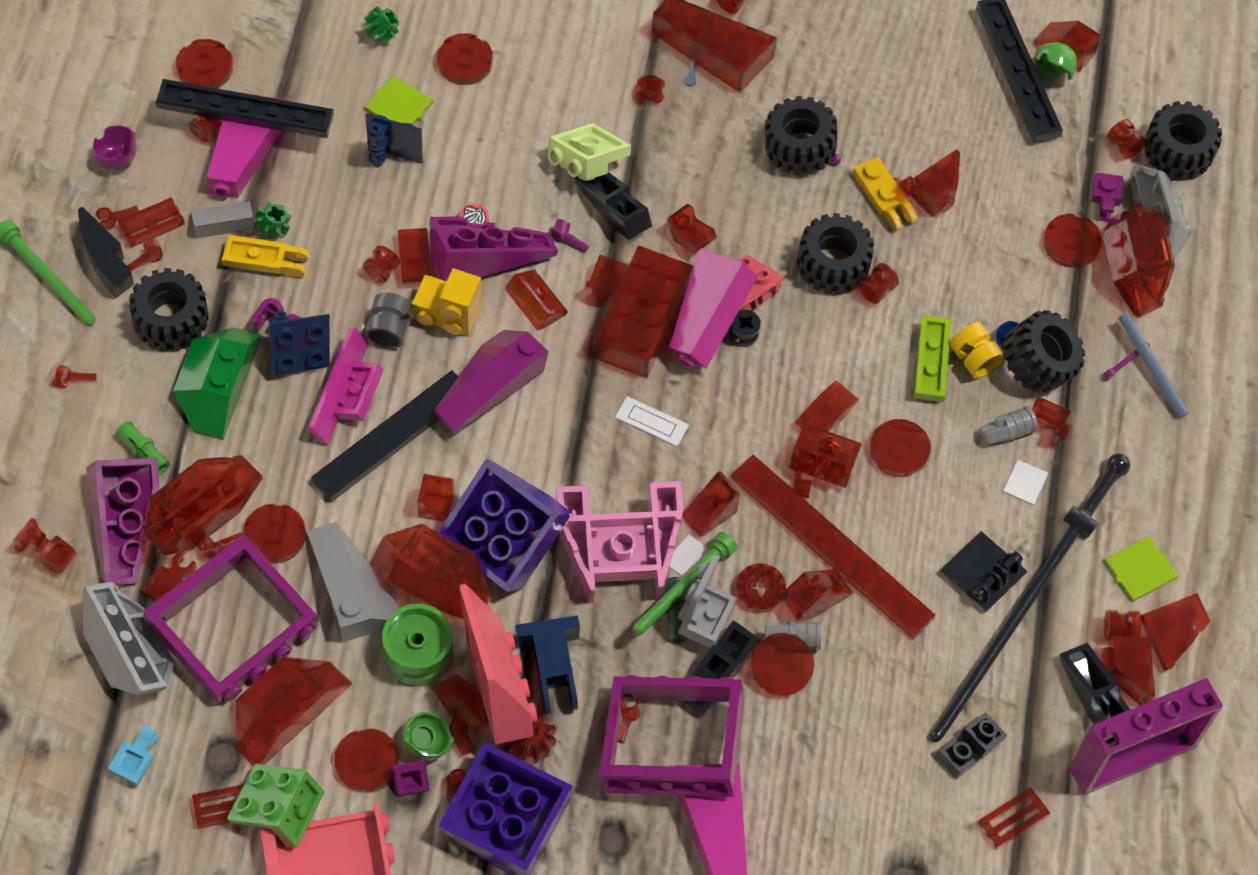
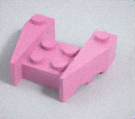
M681 481L650 483L648 492L649 512L590 514L588 485L556 487L555 500L572 512L559 535L588 602L594 603L595 582L654 579L656 600H660L684 511Z

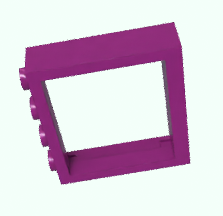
M244 534L143 611L144 620L148 627L218 706L225 700L229 701L232 697L236 698L242 692L241 687L250 680L252 682L259 680L267 672L266 667L275 660L280 662L291 653V647L300 640L305 642L310 639V635L317 630L316 627L318 626V615ZM248 558L301 618L226 678L218 682L167 625L166 621Z
M627 675L625 677L614 676L599 772L603 792L734 797L745 700L742 680L730 677L712 679L697 676L689 678H670L668 676L638 677L635 675ZM623 701L729 702L722 768L614 765Z
M1208 678L1202 679L1092 725L1072 760L1069 769L1082 794L1087 795L1195 749L1223 705ZM1184 736L1187 744L1182 746L1178 737ZM1113 737L1117 744L1108 747L1106 740Z

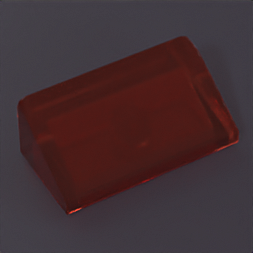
M536 270L514 274L505 288L536 330L544 329L568 314L566 308Z

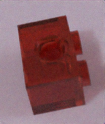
M804 423L794 446L788 468L847 488L862 443Z

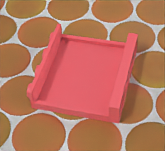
M374 802V810L310 821L297 848L287 847L271 829L260 827L267 875H391L389 864L395 863L392 843L386 844L384 832L390 831L387 812L380 813L378 802Z

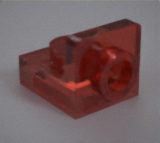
M1038 396L1032 410L1040 428L1055 431L1049 444L1055 448L1059 439L1065 441L1072 424L1067 422L1071 411Z

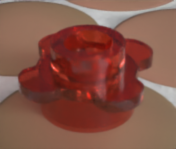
M647 75L637 80L639 91L636 93V99L638 101L661 103L664 100L662 89L665 87V82L654 75Z

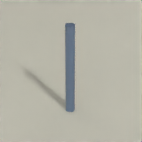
M1125 313L1121 315L1118 320L1179 419L1189 414L1188 409L1130 314Z

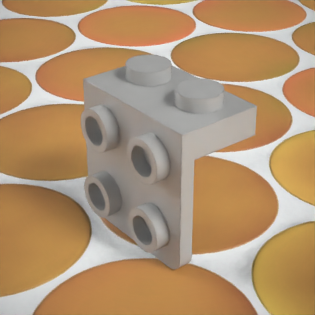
M714 554L710 563L703 562L696 577L701 581L696 580L691 585L685 599L690 603L685 601L678 616V619L683 621L678 633L709 648L715 645L737 600L736 597L709 585L720 559V556Z

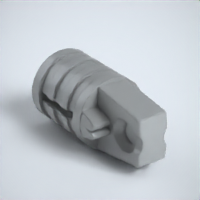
M1025 406L1014 412L1011 411L995 418V421L980 427L981 437L988 444L998 441L1001 443L1008 442L1030 432H1036L1038 430V422L1032 408Z
M781 621V625H766L764 642L765 644L781 645V649L820 650L821 622Z

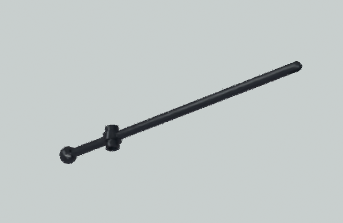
M1121 453L1111 455L1106 464L1107 472L1083 508L1079 510L1074 505L1070 508L1063 519L1064 522L1070 525L1068 530L931 733L933 741L939 742L950 729L1079 534L1082 533L1088 538L1099 523L1091 518L1116 479L1126 475L1130 470L1131 463L1127 456Z

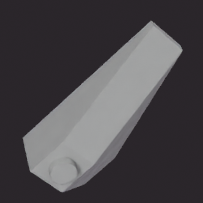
M337 522L307 530L306 533L342 643L383 631L386 620L399 609L392 591Z

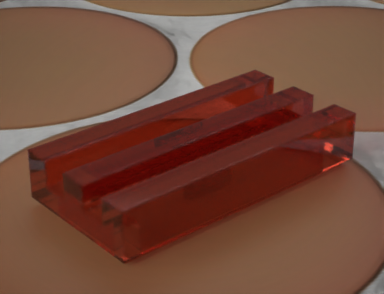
M170 197L119 219L118 225L132 248L185 225L183 216L180 215L178 207L175 206L173 198ZM174 216L173 219H170V220H168V221H166V222H163V223H161V224L158 225V222H161V221H163V220H165V219H168V218ZM144 228H147V230H145V231H142V232H140V233H138V234H135V235H133V236L131 235V234H133V233H135V232H137V231H140V230H142V229H144Z
M244 784L193 794L192 798L198 829L231 823L227 818L230 812L203 817V815L231 810L236 800L201 807L200 803L239 796Z
M1032 787L981 818L977 824L981 829H985L988 839L991 838L994 842V847L999 849L1049 817L1050 811ZM1030 798L1032 800L1031 804L995 827L990 824ZM1037 808L1040 811L1003 836H999L998 833Z

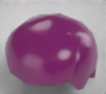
M122 125L106 127L101 139L94 138L92 147L93 159L105 168L117 170L125 167L134 160L137 152L135 133L129 127Z

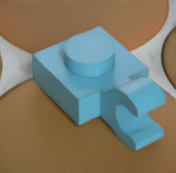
M144 725L134 744L124 741L107 768L108 771L138 787L155 759L148 751L158 741L157 731Z

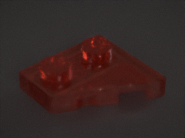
M1198 593L1144 613L1139 617L1164 672L1174 667L1178 659L1195 641L1196 637L1211 622Z

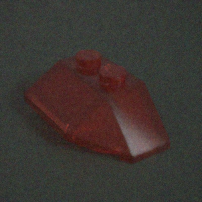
M1136 204L1113 216L1102 231L1112 281L1136 318H1140L1163 306L1165 300L1163 296L1170 284L1175 262L1164 214Z
M242 455L233 456V458L198 459L150 496L144 534L165 556L193 550L243 510L262 481L263 476Z
M418 524L383 536L370 562V565L389 583L435 607L439 611L463 619L459 585L466 584L486 605H488L492 597L476 553L424 524Z
M282 657L236 699V751L253 767L256 764L265 765L352 685V682L330 661Z

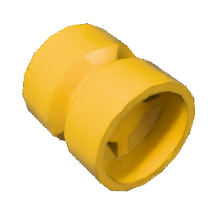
M981 322L972 323L960 330L949 344L959 359H965L964 365L974 379L985 377L996 370L1004 361L1002 350L996 342L990 341L991 336Z

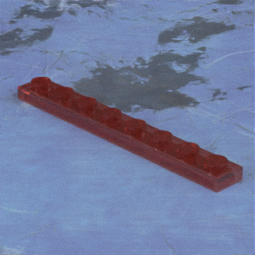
M754 454L732 473L731 479L913 640L935 619V613Z

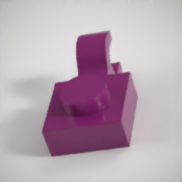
M1095 172L1092 179L1091 202L1100 203L1099 220L1111 221V213H1114L1115 205L1120 206L1122 201L1123 176Z

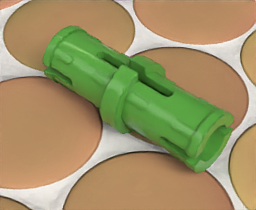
M126 421L117 428L116 436L132 450L131 454L135 459L157 458L158 476L168 470L170 461L166 460L154 447V441L149 437L145 438L131 421Z

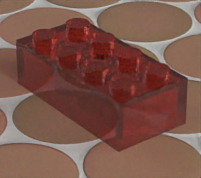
M638 245L594 337L592 358L648 379L683 303L694 265Z

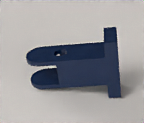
M578 615L515 625L516 648L533 647L545 715L551 714L548 689L564 686L568 688L572 710H578L576 687L567 641L579 639L580 624Z

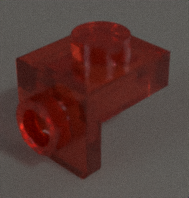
M690 204L684 205L667 218L673 241L693 253L703 249L717 238L715 229L697 219L693 206Z
M599 254L591 279L587 281L585 286L592 290L591 296L605 301L608 300L609 296L617 299L628 264Z

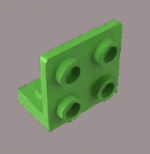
M256 764L227 818L231 823L269 828L287 847L297 848L325 792L307 770Z

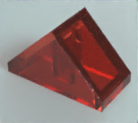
M718 471L684 510L683 518L700 537H703L737 513L741 493L721 471Z

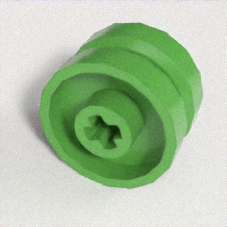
M410 604L396 610L386 620L382 639L385 665L391 675L402 683L413 686L429 685L441 679L449 670L453 659L452 626L447 617L433 606Z

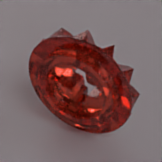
M757 563L741 571L737 578L736 590L739 600H742L748 609L755 608L762 612L765 609H774L777 604L783 601L786 593V582L781 572L775 567ZM759 578H761L763 586L769 588L765 590L763 597H760L757 589H752L757 586Z

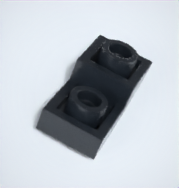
M985 712L964 727L957 737L941 747L935 754V757L958 779L996 748L1008 735Z

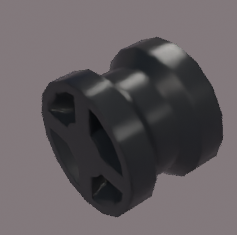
M740 310L737 313L729 330L730 339L735 345L748 347L756 343L761 321L755 312Z

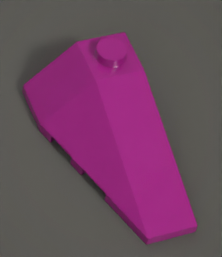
M459 216L430 217L429 220L432 264L439 279L444 281L448 280L453 268L482 277L557 256L558 249L553 239L546 232L513 227L511 231L502 230L495 227V223L485 221L484 226L468 223V218Z
M501 331L480 346L435 408L434 414L453 433H456L542 374L549 351L529 332Z
M157 458L95 460L86 467L89 503L103 583L113 582L115 585L136 584L145 551L144 545L148 529L153 518L152 512L155 500L159 493Z

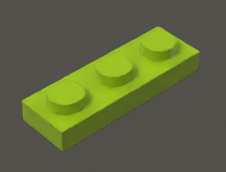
M926 315L921 317L914 399L944 402L952 319Z

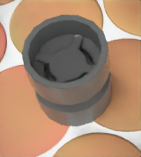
M384 292L377 294L371 309L373 316L369 318L365 331L366 339L382 348L395 349L401 347L407 330L406 325L409 322L412 311L411 302L395 293Z

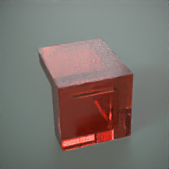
M430 474L423 475L417 500L419 518L442 522L447 520L451 514L455 497L454 479Z

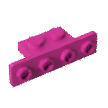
M349 328L342 342L340 352L310 421L309 430L321 444L329 443L338 420H364L384 370L379 363L362 362L368 342L356 328Z

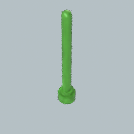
M12 220L1 222L0 243L13 247L86 325H93L96 321L95 316L24 243L17 225Z
M719 532L710 541L709 552L634 624L633 632L636 635L644 634L691 587L693 582L695 583L698 580L696 577L704 561L710 563L714 554L720 556L719 561L728 559L737 550L735 540L729 534Z

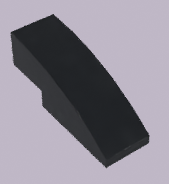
M608 172L607 174L595 177L593 180L586 181L578 176L574 177L575 183L597 211L626 239L630 240L652 227L648 208L632 197L629 186Z
M82 206L78 209V217L88 258L103 285L116 299L134 285L131 269L122 261L124 256L121 243Z
M733 620L715 646L712 645L691 677L697 676L712 679L730 677L734 679L762 640ZM682 701L702 716L715 703Z
M1088 642L1060 653V660L1066 674L1093 724L1130 710L1119 694V684ZM1112 737L1110 739H1107L1106 743L1108 744L1115 740Z

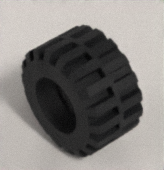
M795 96V100L787 98L784 99V104L777 103L774 106V111H769L767 120H765V148L769 160H773V165L777 168L782 166L783 171L786 173L794 171V175H801V172H806L807 175L813 174L814 169L818 171L824 169V163L829 165L832 161V156H835L837 151L838 125L836 116L833 115V110L830 107L825 108V103L821 100L815 102L813 97L802 99V96ZM804 132L809 133L813 136L805 139H797L791 137L790 135L794 133Z
M1175 101L1172 106L1169 104L1164 105L1162 110H1158L1154 118H1152L1144 140L1143 147L1146 148L1144 153L1146 157L1150 158V165L1152 167L1157 166V170L1169 174L1168 177L1173 179L1175 176H1179L1180 180H1186L1187 176L1193 179L1198 177L1199 173L1203 175L1208 167L1212 165L1222 141V128H1218L1220 124L1218 119H1213V113L1210 110L1204 111L1202 105L1194 106L1189 101H1185V104ZM1172 136L1184 137L1191 141L1193 145L1182 144Z
M834 213L833 217H829L828 214L821 215L820 221L817 218L812 220L810 226L807 225L803 231L797 256L798 270L800 275H805L804 281L807 284L813 283V288L817 291L822 288L825 289L826 294L836 291L837 295L844 294L845 289L851 292L855 290L856 285L861 286L869 274L874 254V240L869 238L870 231L868 228L862 229V222L859 220L856 222L852 221V216L846 215L845 218L840 217V213ZM835 248L842 250L849 257L836 260L829 258L822 251Z
M164 268V272L160 273L158 269L151 271L152 276L144 275L140 278L141 284L136 283L134 285V293H130L129 308L136 334H139L140 339L144 343L148 341L149 347L155 349L157 346H160L161 351H168V348H174V351L181 350L180 346L182 345L189 347L193 339L202 337L201 331H206L208 326L209 313L202 285L199 281L195 282V277L189 273L185 276L184 270L177 269L176 272H172L171 268ZM169 303L184 306L180 312L171 316H161L154 313L159 307Z
M1050 310L1037 311L1007 332L1005 335L1006 341L1003 342V349L1006 351L1003 353L1004 360H1007L1008 365L1006 366L1009 371L1013 372L1015 380L1017 382L1020 380L1023 387L1026 389L1031 387L1032 391L1036 393L1040 391L1048 393L1081 372L1080 368L1085 363L1083 359L1085 350L1081 346L1083 345L1082 338L1078 337V331L1070 325V321L1066 318L1062 319L1059 313L1054 312L1052 314Z

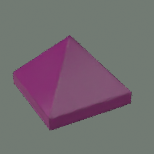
M425 760L392 766L397 796L429 790Z

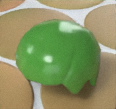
M1052 42L1041 45L1034 57L1038 67L1054 73L1057 78L1064 73H1068V80H1072L1074 77L1078 59L1074 50L1066 44Z
M422 711L410 717L402 731V739L406 750L418 760L432 761L440 758L448 752L454 742V737L450 734L449 722L431 712Z

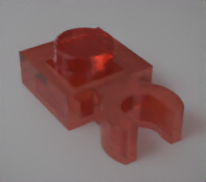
M182 552L176 553L171 561L172 566L167 569L161 565L141 587L142 593L156 602L181 583L183 578H187L197 569L196 562L192 561L187 567H180L179 564L184 560Z

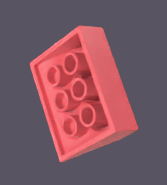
M466 584L459 585L467 650L495 745L534 736L532 723L538 721L534 703H528L526 699L530 697L529 687L526 678L520 679L519 674H523L519 655L513 656L512 653L515 650L512 632L506 633L503 621Z

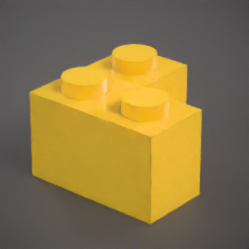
M454 268L447 281L425 275L412 302L413 319L426 326L434 325L443 328L453 335L461 334L469 337L481 310V277Z

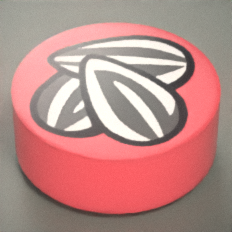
M468 204L460 211L459 217L468 218V223L484 226L485 221L489 222V213L480 204Z

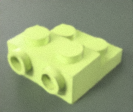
M594 123L549 137L548 159L550 163L567 169L572 177L578 176L585 181L607 174L608 163L618 161V159L630 156L631 145Z

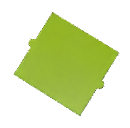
M393 75L381 89L378 88L376 90V95L366 104L365 110L373 115H383L393 121L414 125L417 121L422 120V115L430 108L434 100Z
M1150 535L1104 560L1116 578L1115 583L1122 586L1132 602L1178 578L1177 573L1166 559L1167 554L1160 551Z

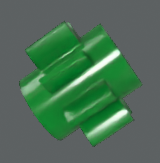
M377 6L364 17L366 21L364 30L373 41L382 39L385 44L399 32L396 28L399 26L398 17L391 9L386 8L382 11Z
M268 202L265 210L260 207L257 209L255 214L257 219L253 227L258 228L262 238H273L277 241L280 233L287 235L290 229L288 223L292 216L287 214L283 205Z

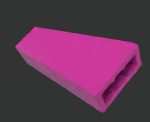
M223 120L207 175L209 193L222 198H239L282 130Z
M702 249L698 252L670 343V348L679 355L677 360L691 368H693L694 364L703 368H707L758 278L744 262Z
M737 763L734 797L678 795L707 875H747L740 763ZM722 764L675 765L681 767L722 768Z

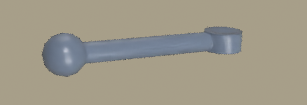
M695 37L692 40L694 50L689 76L685 78V84L690 87L696 85V78L694 76L699 48L703 45L701 37Z

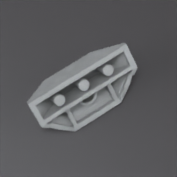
M1133 165L1127 182L1155 277L1158 279L1164 276L1182 251L1187 238L1190 237V225L1188 221L1184 220L1182 199L1180 196H1177L1175 187L1167 175L1160 170L1142 165Z
M113 582L85 586L82 590L83 635L110 686L136 695L165 690L169 683L168 680L173 669L174 660L164 643L145 623L143 611L146 609L130 596L119 591V587Z

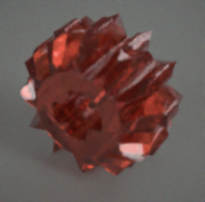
M537 709L538 721L532 723L534 736H531L530 739L522 738L502 743L503 747L510 748L508 754L514 757L520 754V760L526 762L527 757H531L535 764L539 762V754L548 758L550 755L549 747L556 745V738L552 736L556 733L555 725L548 724L550 719L548 714L538 718Z

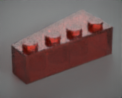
M665 0L653 12L652 34L689 59H694L698 65L739 93L774 58L777 37L687 1Z

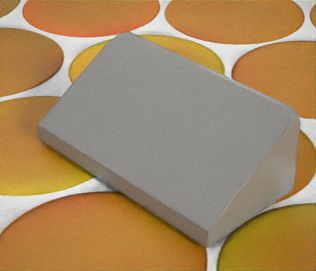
M250 201L191 211L196 238L254 229Z

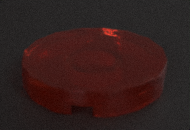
M459 33L444 40V44L439 47L437 51V67L441 75L449 82L458 85H472L481 82L489 75L493 67V51L489 43L484 39L483 41L478 39L477 35Z
M197 39L192 41L191 45L186 48L184 46L179 51L176 57L177 74L181 82L219 88L230 79L234 71L233 57L231 52L220 41Z
M1071 213L1059 215L1049 222L1043 235V246L1047 255L1056 263L1065 267L1080 268L1087 266L1097 258L1101 249L1102 235L1098 226L1084 216L1080 218Z
M892 419L882 423L875 429L870 441L872 460L874 459L878 464L877 467L882 472L893 477H908L922 470L931 453V442L927 433L918 424L907 419Z
M274 503L265 504L255 509L248 516L244 525L243 534L271 564L284 563L294 558L303 549L306 540L305 522L301 515L292 507L284 504L282 506L274 505Z
M787 632L772 633L761 639L752 651L750 663L752 676L758 685L770 694L779 696L795 694L806 687L813 675L815 665L813 653L807 643L795 634Z
M366 728V730L353 731L340 741L335 751V769L339 779L348 788L360 793H373L385 788L394 780L392 766L399 765V752L395 741L385 732L375 728Z

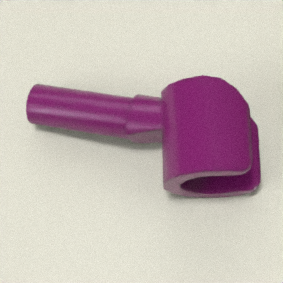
M557 219L552 231L553 239L557 242L567 241L587 252L590 246L569 233L570 223L563 219Z

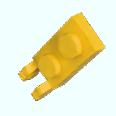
M879 157L853 167V176L879 215L885 218L892 230L896 231L902 227L900 218L896 213L898 209L909 224L916 222V211L910 202L907 201V198Z
M228 235L222 257V265L274 274L283 273L288 277L300 278L305 276V267L294 262H287L285 257L291 261L304 262L309 259L310 253L307 249L289 246L282 242Z

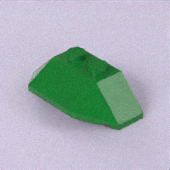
M231 327L192 340L173 393L194 433L224 440L260 343L261 334Z

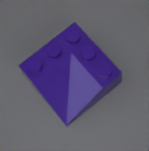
M485 459L436 536L505 591L510 592L523 589L572 515V512L549 494L490 459Z
M484 743L442 817L438 829L494 867L510 875H531L571 801L573 785Z

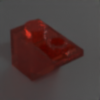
M836 569L803 572L779 596L796 620H804L818 616L848 598L853 592L848 587V581L841 572Z

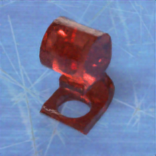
M30 518L13 539L14 548L19 552H22L30 543L33 551L40 553L39 560L42 564L59 575L64 572L77 556L74 548L59 536L55 535L52 539H47L46 534L41 531L34 518Z

